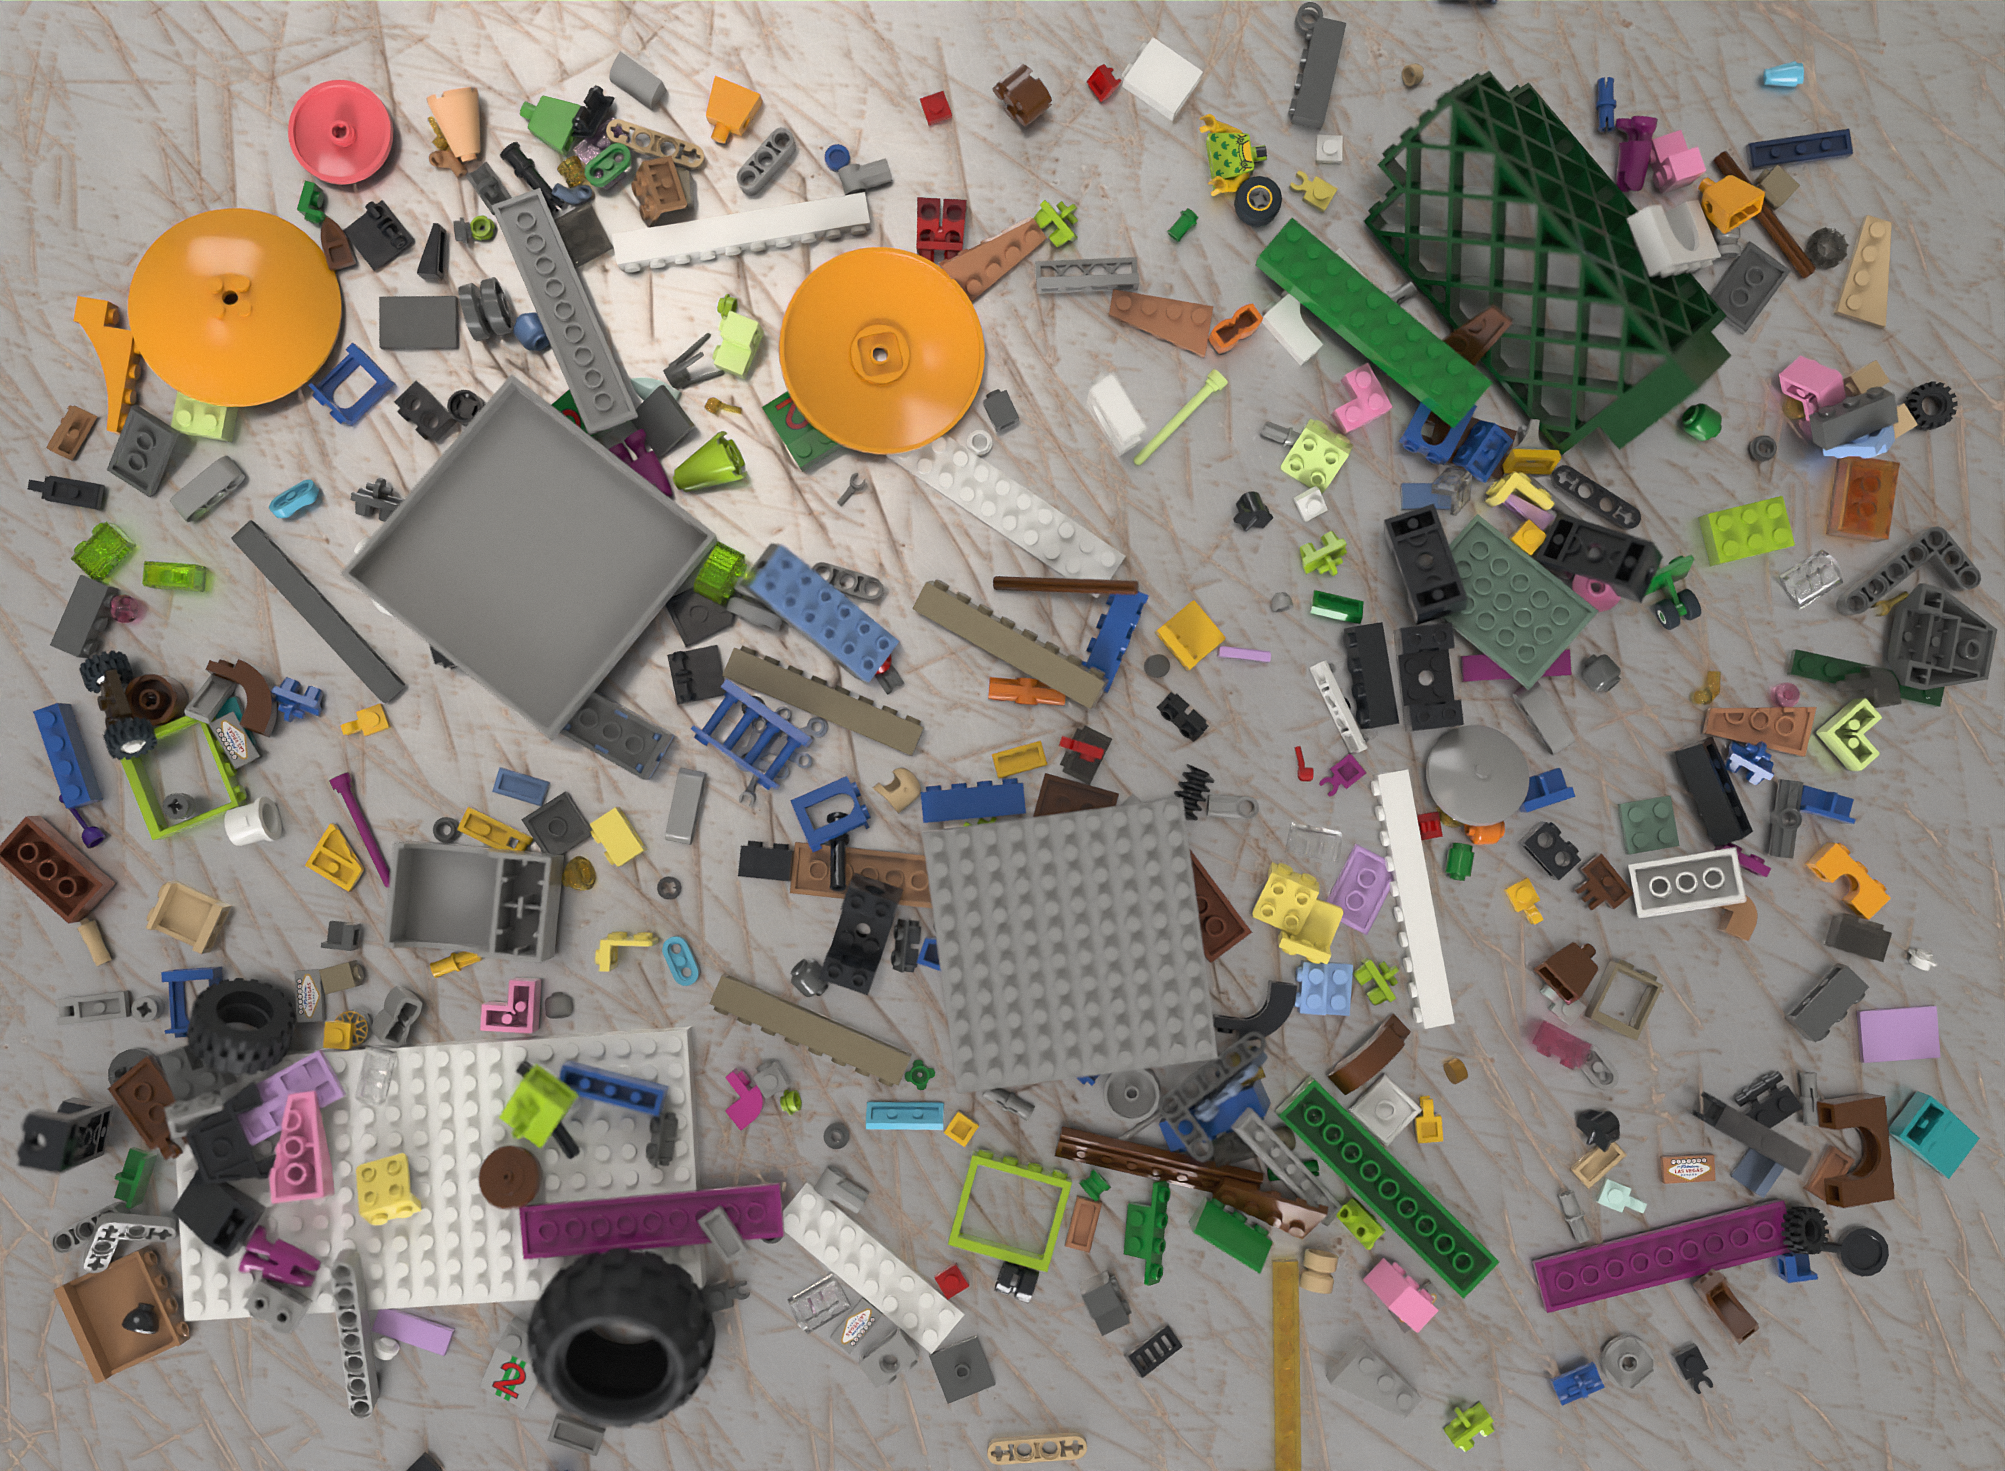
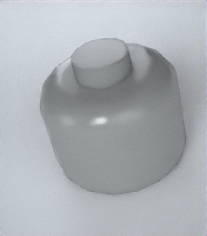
M562 992L552 993V996L545 1000L546 1016L550 1019L569 1017L572 1013L571 998L563 995Z

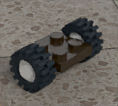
M104 651L99 656L94 654L92 659L87 658L85 659L86 663H81L79 670L85 687L89 692L94 691V693L98 694L101 691V696L97 697L100 711H105L106 730L104 731L103 738L109 755L113 759L123 760L125 757L126 760H130L133 756L138 758L140 757L139 754H147L148 750L154 749L158 740L150 720L146 718L139 719V717H134L133 720L130 719L132 712L123 690L124 684H129L131 682L130 679H133V672L127 655L120 651L117 653L110 651L109 654Z

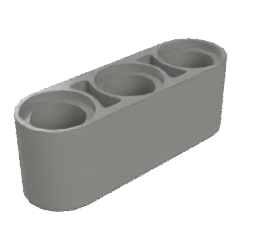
M783 127L775 129L739 169L736 178L743 193L747 195L757 194L794 153L796 144L790 130ZM787 138L790 141L787 146L779 147L777 146L778 140ZM764 157L773 159L772 163L768 166L760 165V161ZM747 176H754L756 178L752 185L743 184Z
M223 456L172 496L170 502L186 522L194 521L237 487L245 479V476L229 456Z
M825 562L816 563L812 567L816 573L821 568L828 569L830 575L826 581L840 593L873 602L879 600L884 594L883 584L873 576ZM846 575L854 578L853 586L848 589L841 587V579ZM869 583H876L879 586V591L874 596H869L865 593V587Z
M1538 681L1530 690L1523 686L1512 694L1516 704L1551 755L1554 756L1575 742L1572 732Z
M682 767L679 769L665 840L687 845L692 844L705 787L706 772Z
M123 1202L113 1203L55 1233L51 1240L52 1248L60 1254L68 1253L89 1242L92 1232L88 1229V1223H91L95 1228L97 1220L103 1214L111 1213V1211L131 1214V1211L125 1207L126 1204ZM66 1234L71 1238V1245L65 1240Z

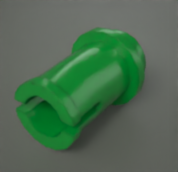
M1189 208L1185 211L1182 210L1180 212L1181 216L1167 230L1169 236L1177 242L1181 241V238L1192 225H1197L1196 221L1199 217Z

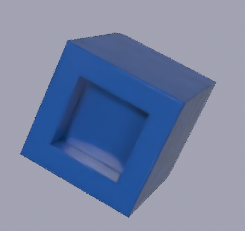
M1789 1252L1776 1256L1779 1277L1787 1283L1818 1279V1274L1810 1269L1809 1254Z

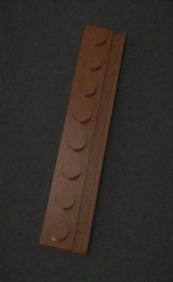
M1063 1126L1054 1155L1055 1157L1154 1180H1162L1167 1183L1213 1193V1189L1224 1177L1256 1185L1259 1191L1264 1177V1173L1209 1160L1199 1161L1192 1156Z

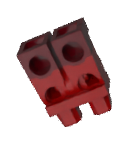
M917 197L916 250L919 256L934 263L935 254L944 255V260H949L957 256V253L963 251L967 200L944 199L942 226H940L941 199Z

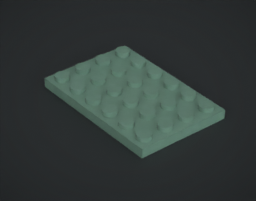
M1477 514L1449 545L1468 597L1466 610L1441 617V619L1446 623L1452 622L1453 629L1530 690L1595 617L1598 610Z

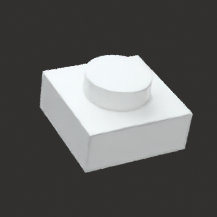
M1317 135L1315 163L1341 164L1343 136Z
M1316 486L1293 498L1301 518L1305 522L1328 511L1320 489Z

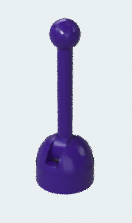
M60 795L59 801L64 803L62 795ZM69 809L84 829L81 838L88 849L99 845L105 840L106 836L98 827H88L76 809Z

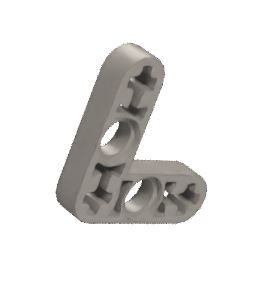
M124 1213L103 1214L97 1220L84 1252L83 1268L89 1273L104 1271L110 1263L119 1239L148 1242L171 1241L176 1236L175 1220L161 1216ZM133 1226H143L142 1229H131ZM101 1241H108V1242H110V1243L105 1244V1245H98V1244H96V1243L101 1242Z

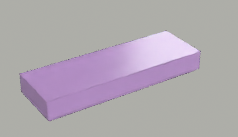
M392 1308L379 1309L372 1331L445 1356L455 1329Z

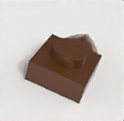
M325 217L321 227L320 238L329 269L336 271L355 265L356 261L349 239L346 238L343 230L334 220Z

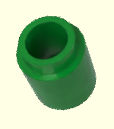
M1452 843V848H1449L1445 869V873L1450 874L1449 879L1465 881V877H1471L1475 854L1472 852V845Z

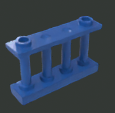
M726 678L721 685V688L726 690L724 700L703 729L695 725L692 726L691 730L696 733L694 738L705 746L711 743L759 777L756 782L767 790H770L771 787L778 790L781 785L774 781L776 775L796 747L799 748L803 745L808 748L813 739ZM740 700L747 705L745 708L746 713L724 744H721L711 737V734L733 703L737 704ZM761 715L768 720L765 724L767 727L746 757L742 759L731 750L753 719ZM782 730L789 735L786 739L788 742L764 774L752 765L773 735Z

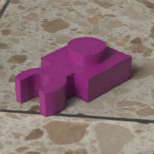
M1349 753L1330 768L1334 775L1332 777H1324L1319 785L1322 786L1326 782L1332 783L1333 789L1327 794L1330 797L1336 794L1341 783L1347 789L1367 772L1355 757Z

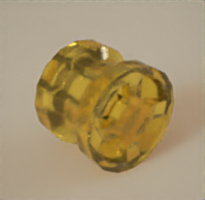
M576 155L564 160L557 168L559 174L565 176L566 184L569 188L580 185L587 180L585 168L581 166V160Z

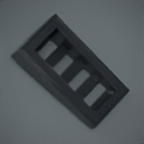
M433 223L418 266L417 274L423 279L442 280L444 277L446 230L439 223Z
M1166 1325L1131 1349L1124 1357L1137 1376L1144 1378L1183 1346L1170 1327ZM1164 1335L1172 1346L1169 1349L1161 1339ZM1155 1342L1163 1351L1162 1354H1159L1153 1346ZM1147 1348L1153 1355V1360H1150L1147 1354L1145 1353V1350ZM1138 1355H1140V1357L1146 1364L1143 1367L1136 1359Z

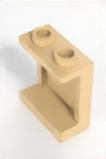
M177 880L168 881L166 884H163L157 895L159 900L156 906L147 915L148 924L146 929L158 930L193 946L192 950L197 953L205 954L211 952L232 905Z

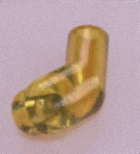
M1708 671L1707 687L1703 691L1697 690L1694 693V701L1697 704L1703 703V705H1708L1719 695L1721 672Z

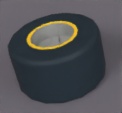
M1256 176L1249 178L1242 183L1237 191L1234 202L1236 214L1247 225L1254 227L1267 225L1274 220L1281 208V190L1268 177Z

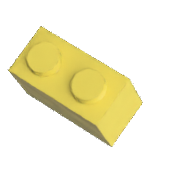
M620 807L613 808L590 823L593 829L590 833L598 844L602 843L607 850L604 854L611 865L616 864L617 867H621L648 850Z

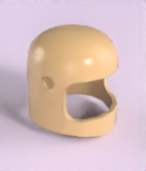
M905 768L893 770L894 779L888 785L882 786L878 782L872 787L873 790L886 798L898 814L915 801L921 793V785L911 771Z

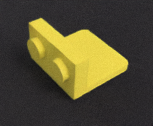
M1513 472L1500 478L1497 482L1494 481L1485 492L1488 497L1484 502L1491 508L1503 503L1512 492L1519 498L1544 511L1551 509L1554 505V502L1551 500L1552 496L1542 488H1535L1530 484L1531 479L1522 472Z
M1272 862L1268 869V880L1253 909V917L1288 933L1298 935L1319 895V882L1310 874L1303 873L1301 875L1294 872L1286 864H1275Z
M1316 899L1298 935L1280 930L1278 935L1279 947L1287 954L1296 955L1297 953L1305 956L1312 963L1320 964L1322 962L1328 964L1331 957L1330 945L1343 916V909L1340 906Z
M621 931L607 934V937L600 940V949H596L595 964L599 965V971H611L618 967V946H654L659 943V937H653L651 932H638L633 937L627 936V932Z
M404 1153L361 1164L356 1168L359 1215L371 1225H382L387 1220L407 1218L415 1212L422 1211L421 1201L411 1193L408 1157Z

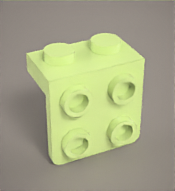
M1310 418L1281 464V469L1310 488L1316 486L1320 489L1321 493H1324L1349 456L1353 444L1350 443L1346 436L1330 431L1328 426L1322 421H1314Z

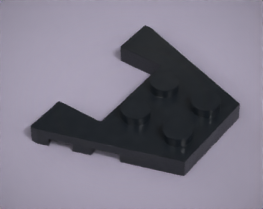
M255 1081L249 1083L223 1104L222 1110L212 1112L186 1133L185 1137L204 1183L241 1181V1179L249 1178L267 1179L270 1176L276 1155L256 1161L238 1117V1114L261 1106L264 1103Z

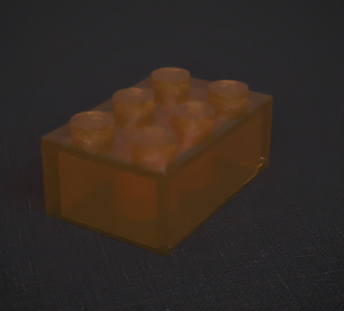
M1847 456L1837 459L1826 535L1871 542L1889 539L1900 463L1862 458L1860 456Z

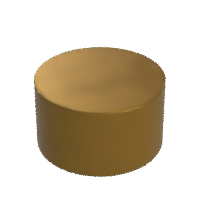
M1455 1058L1444 1064L1445 1074L1451 1083L1458 1084L1468 1078L1467 1069L1460 1059Z

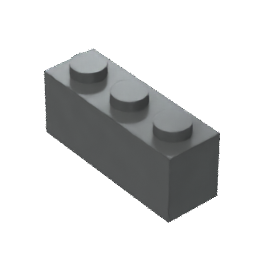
M1873 387L1868 389L1866 393L1847 397L1843 402L1833 406L1820 408L1818 412L1809 415L1813 443L1827 451L1898 423L1895 394L1882 387Z
M80 575L50 646L78 658H89L97 649L98 636L107 625V616L110 609L117 602L119 588L93 577Z
M1837 963L1792 1009L1785 1019L1805 1039L1813 1042L1821 1041L1829 1034L1830 1027L1835 1022L1843 1020L1848 1013L1847 1010L1865 997L1864 992L1869 986L1847 965Z

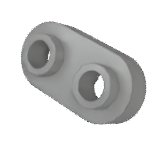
M1583 1043L1576 1048L1574 1053L1575 1061L1590 1081L1602 1090L1614 1088L1618 1083L1619 1075L1603 1052L1591 1043ZM1589 1051L1591 1057L1588 1060H1584V1053ZM1605 1071L1607 1074L1606 1078L1600 1080V1073Z

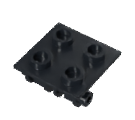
M383 200L377 204L373 201L369 202L365 206L367 209L366 213L343 230L347 238L374 271L414 241L413 237Z
M718 645L688 651H677L667 655L677 705L724 696L726 690L721 688V685L725 680L724 676H722L723 670Z

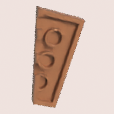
M1029 216L1002 230L1000 234L993 238L988 237L980 241L981 244L969 250L965 249L949 260L945 259L939 262V265L951 279H954L961 286L972 302L1047 239L1036 221Z
M1113 289L1108 316L1204 358L1214 306Z
M1817 707L1708 708L1702 733L1745 744L1750 743L1754 746L1762 741L1767 744L1766 749L1805 757Z

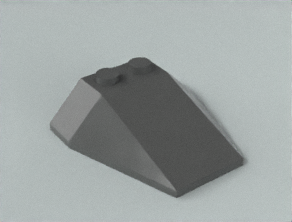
M1919 583L1896 608L1887 661L1901 685L1920 690L1987 680L1989 678L1997 629L1945 589Z

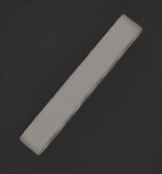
M343 1249L339 1252L330 1270L349 1411L354 1417L365 1419L373 1412L379 1398V1389L361 1257L353 1249Z

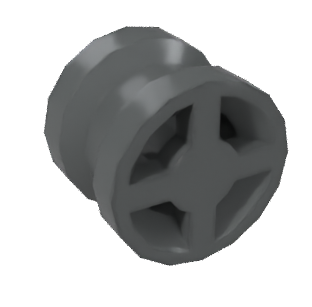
M892 664L885 673L875 675L887 695L892 692L894 687L905 684Z
M175 793L165 798L162 807L163 812L169 818L185 819L193 815L196 803L189 794Z

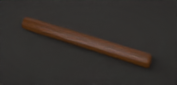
M1727 151L1721 152L1714 158L1715 164L1725 177L1733 175L1751 184ZM1763 200L1761 212L1755 216L1803 278L1809 277L1816 271V267Z
M995 576L993 578V588L995 590L1136 595L1139 591L1138 581L1007 576Z

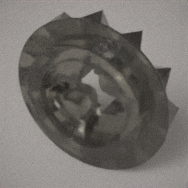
M1824 227L1815 231L1808 239L1806 246L1810 261L1824 269L1833 268L1841 264L1848 255L1847 248L1849 244L1846 243L1845 234L1839 233L1837 228ZM1831 240V247L1835 251L1832 250L1825 255L1826 248L1822 244H1826Z

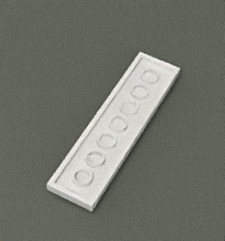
M807 1181L783 1210L784 1231L932 1354L965 1315V1312L950 1299L947 1300L942 1292L833 1201L819 1195L814 1190L815 1186Z

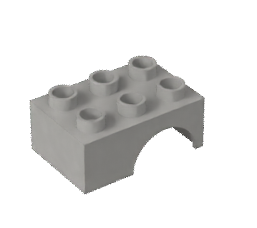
M414 840L394 842L383 947L451 949L478 954V957L540 963L553 958L564 855Z

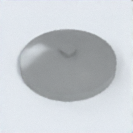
M1467 725L1448 732L1433 747L1427 760L1426 781L1434 801L1447 815L1464 824L1489 826L1504 821L1522 805L1529 788V770L1521 750L1505 734L1486 726Z

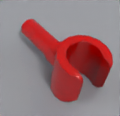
M1301 746L1294 747L1298 760V779L1311 782L1314 777L1313 767H1305Z

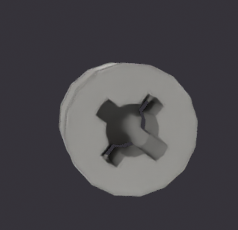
M156 995L138 998L131 1007L133 1017L139 1022L156 1020L163 1015L165 1010L163 1000Z

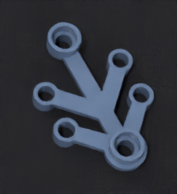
M784 706L777 708L775 713L778 715L781 710L787 711L788 715L785 720L789 721L791 711ZM758 717L752 721L753 731L747 746L740 748L736 752L742 759L744 755L749 753L767 726L765 724L767 721L764 718ZM813 717L808 721L806 727L799 730L808 736L812 735L813 737L820 738L827 733L828 724L821 717ZM759 720L764 722V728L758 730L755 726ZM815 722L821 723L820 731L815 732L812 729ZM780 730L779 733H775L752 766L767 771L772 763L761 758L770 754L778 756L788 742L786 739L789 735L780 738L783 731ZM793 751L788 758L789 761L797 763L799 767L804 769L809 768L812 764V757L807 753L799 754ZM802 756L808 757L809 762L807 765L803 766L800 764ZM735 761L736 766L740 770L750 772L749 770H747ZM786 765L783 766L785 774L783 776L776 775V778L785 779L788 776L789 769Z
M1253 1046L1249 1050L1257 1051L1259 1048ZM1263 1051L1259 1056L1218 1085V1090L1214 1088L1203 1096V1100L1195 1106L1194 1116L1203 1122L1212 1119L1219 1112L1217 1105L1239 1093L1243 1088L1240 1083L1253 1077L1259 1071L1258 1067L1268 1058ZM1217 1070L1215 1075L1219 1078V1071Z

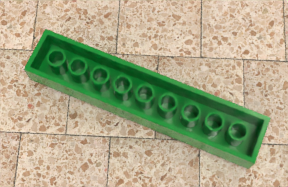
M1291 217L1258 256L1255 266L1453 429L1493 383L1294 218Z
M1311 1075L1274 1111L1463 1299L1500 1263Z

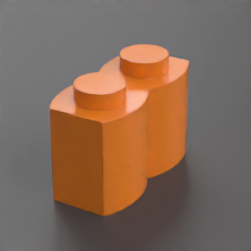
M1254 304L1244 305L1234 313L1232 318L1218 323L1213 328L1208 340L1218 354L1228 352L1237 344L1239 339L1252 335L1258 329L1263 317Z

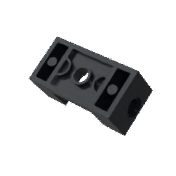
M1431 504L1385 519L1384 534L1391 555L1395 554L1409 593L1408 603L1416 625L1466 610L1468 597L1435 505ZM1427 554L1433 558V563L1429 566H1422L1419 564L1418 558L1421 555Z
M1557 513L1536 559L1555 576L1571 580L1573 574H1577L1610 585L1619 597L1642 603L1663 556L1652 541ZM1601 547L1602 551L1599 556L1595 558L1589 557V552L1592 548Z
M1452 622L1394 630L1393 635L1405 732L1464 725L1461 699L1454 700L1449 649L1455 648ZM1422 671H1428L1432 676V681L1427 686L1419 682V674Z
M857 873L854 874L841 907L842 913L832 944L821 969L820 980L868 995L874 982L904 889ZM865 923L870 927L871 932L862 934L858 931L857 925Z
M73 1097L62 1101L57 1112L38 1109L27 1113L22 1123L23 1139L17 1149L18 1166L60 1174L103 1156L113 1104ZM39 1134L44 1137V1146L38 1140Z

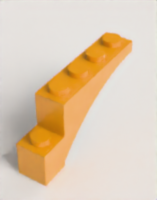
M77 296L73 321L83 327L93 343L105 375L108 393L106 430L120 435L130 408L136 401L135 386L136 380L139 379L141 374V367L139 365L141 353L133 339L131 330L115 328L119 321L117 305L106 300Z

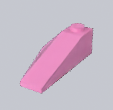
M316 1091L288 1094L281 1124L283 1127L281 1137L275 1150L277 1153L274 1167L271 1168L269 1176L272 1204L321 1198L334 1194L332 1164Z

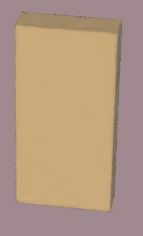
M1613 1142L1605 1153L1595 1145L1572 1165L1570 1170L1586 1188L1590 1189L1627 1154L1616 1142Z

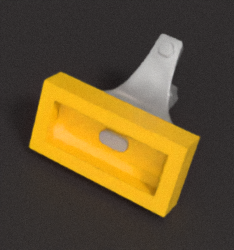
M1530 419L1528 426L1522 425L1518 428L1520 444L1511 450L1502 467L1505 473L1522 472L1524 474L1551 475L1561 460L1559 450H1549L1540 443V420Z

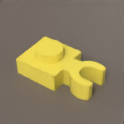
M1298 171L1296 177L1302 180V184L1296 185L1291 182L1289 189L1295 193L1303 192L1305 195L1302 201L1324 213L1338 189L1317 176L1311 182L1308 180L1306 173Z

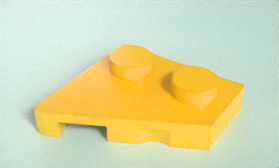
M334 823L329 824L305 864L306 867L348 892L353 890L365 870L340 829Z

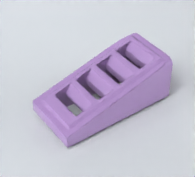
M1510 494L1502 503L1521 522L1530 519L1542 531L1555 518L1552 514L1513 494Z

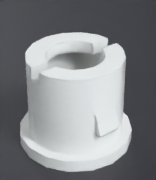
M267 796L257 798L252 804L227 810L225 813L226 832L231 842L236 846L261 840L272 842L278 840L281 836L282 825L275 803Z

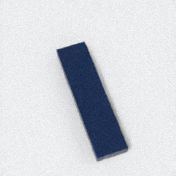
M1850 129L1753 142L1746 145L1749 170L1841 158L1853 154Z

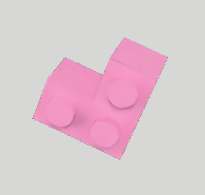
M1682 130L1651 140L1653 146L1649 164H1651L1654 173V185L1656 188H1659L1661 195L1690 185L1706 172L1698 146L1688 150Z
M1799 356L1779 374L1782 392L1803 402L1805 417L1809 422L1810 414L1818 412L1822 407L1833 406L1843 402L1846 398L1842 374L1835 369L1819 364L1815 360Z
M1369 363L1349 372L1341 379L1352 401L1335 409L1331 416L1341 434L1345 436L1386 414L1393 408Z
M515 977L509 980L508 1002L489 1001L482 1004L480 1031L534 1033L539 1030L542 979Z
M1383 1258L1363 1281L1391 1311L1418 1333L1439 1311L1431 1303L1434 1298L1424 1288L1419 1291L1420 1285L1409 1275L1405 1278L1404 1275L1407 1272L1397 1262L1390 1264Z

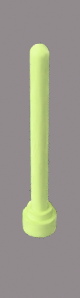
M1213 369L1206 376L1207 380L1201 390L1134 457L1136 465L1143 464L1212 392L1221 391L1228 384V381L1221 373Z

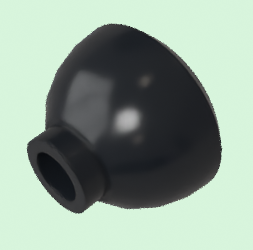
M139 1303L138 1308L131 1310L125 1316L121 1324L122 1327L139 1333H157L159 1331V1319L155 1311H153L155 1306Z

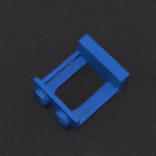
M353 342L345 349L349 354L317 385L313 383L308 385L314 391L312 396L321 405L327 404L332 409L330 415L340 424L345 422L351 426L395 385L387 374ZM361 365L377 383L354 405L349 408H340L334 402V391Z
M1420 402L1398 442L1402 443L1403 447L1410 452H1419L1425 455L1426 459L1433 464L1445 465L1450 459L1477 406L1473 405L1454 429L1451 427L1441 444L1430 445L1423 440L1421 430L1431 410Z
M847 776L790 800L812 852L822 849V843L864 825L866 829L870 828L867 820L871 817L866 805L860 806L857 797L861 796L856 782L850 784ZM838 794H847L853 799L854 808L849 815L814 830L806 808Z
M222 966L174 969L161 972L162 982H168L171 1028L165 1030V1034L174 1033L175 1038L187 1037L189 1019L186 1013L185 981L209 979V986L214 983L218 985L223 980Z

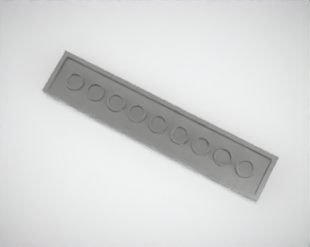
M538 188L492 205L494 214L588 434L592 435L637 418V412L541 189Z

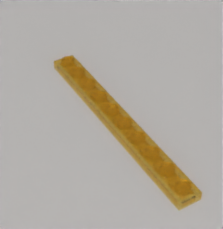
M1297 1259L1271 1260L1274 1471H1301L1299 1266Z

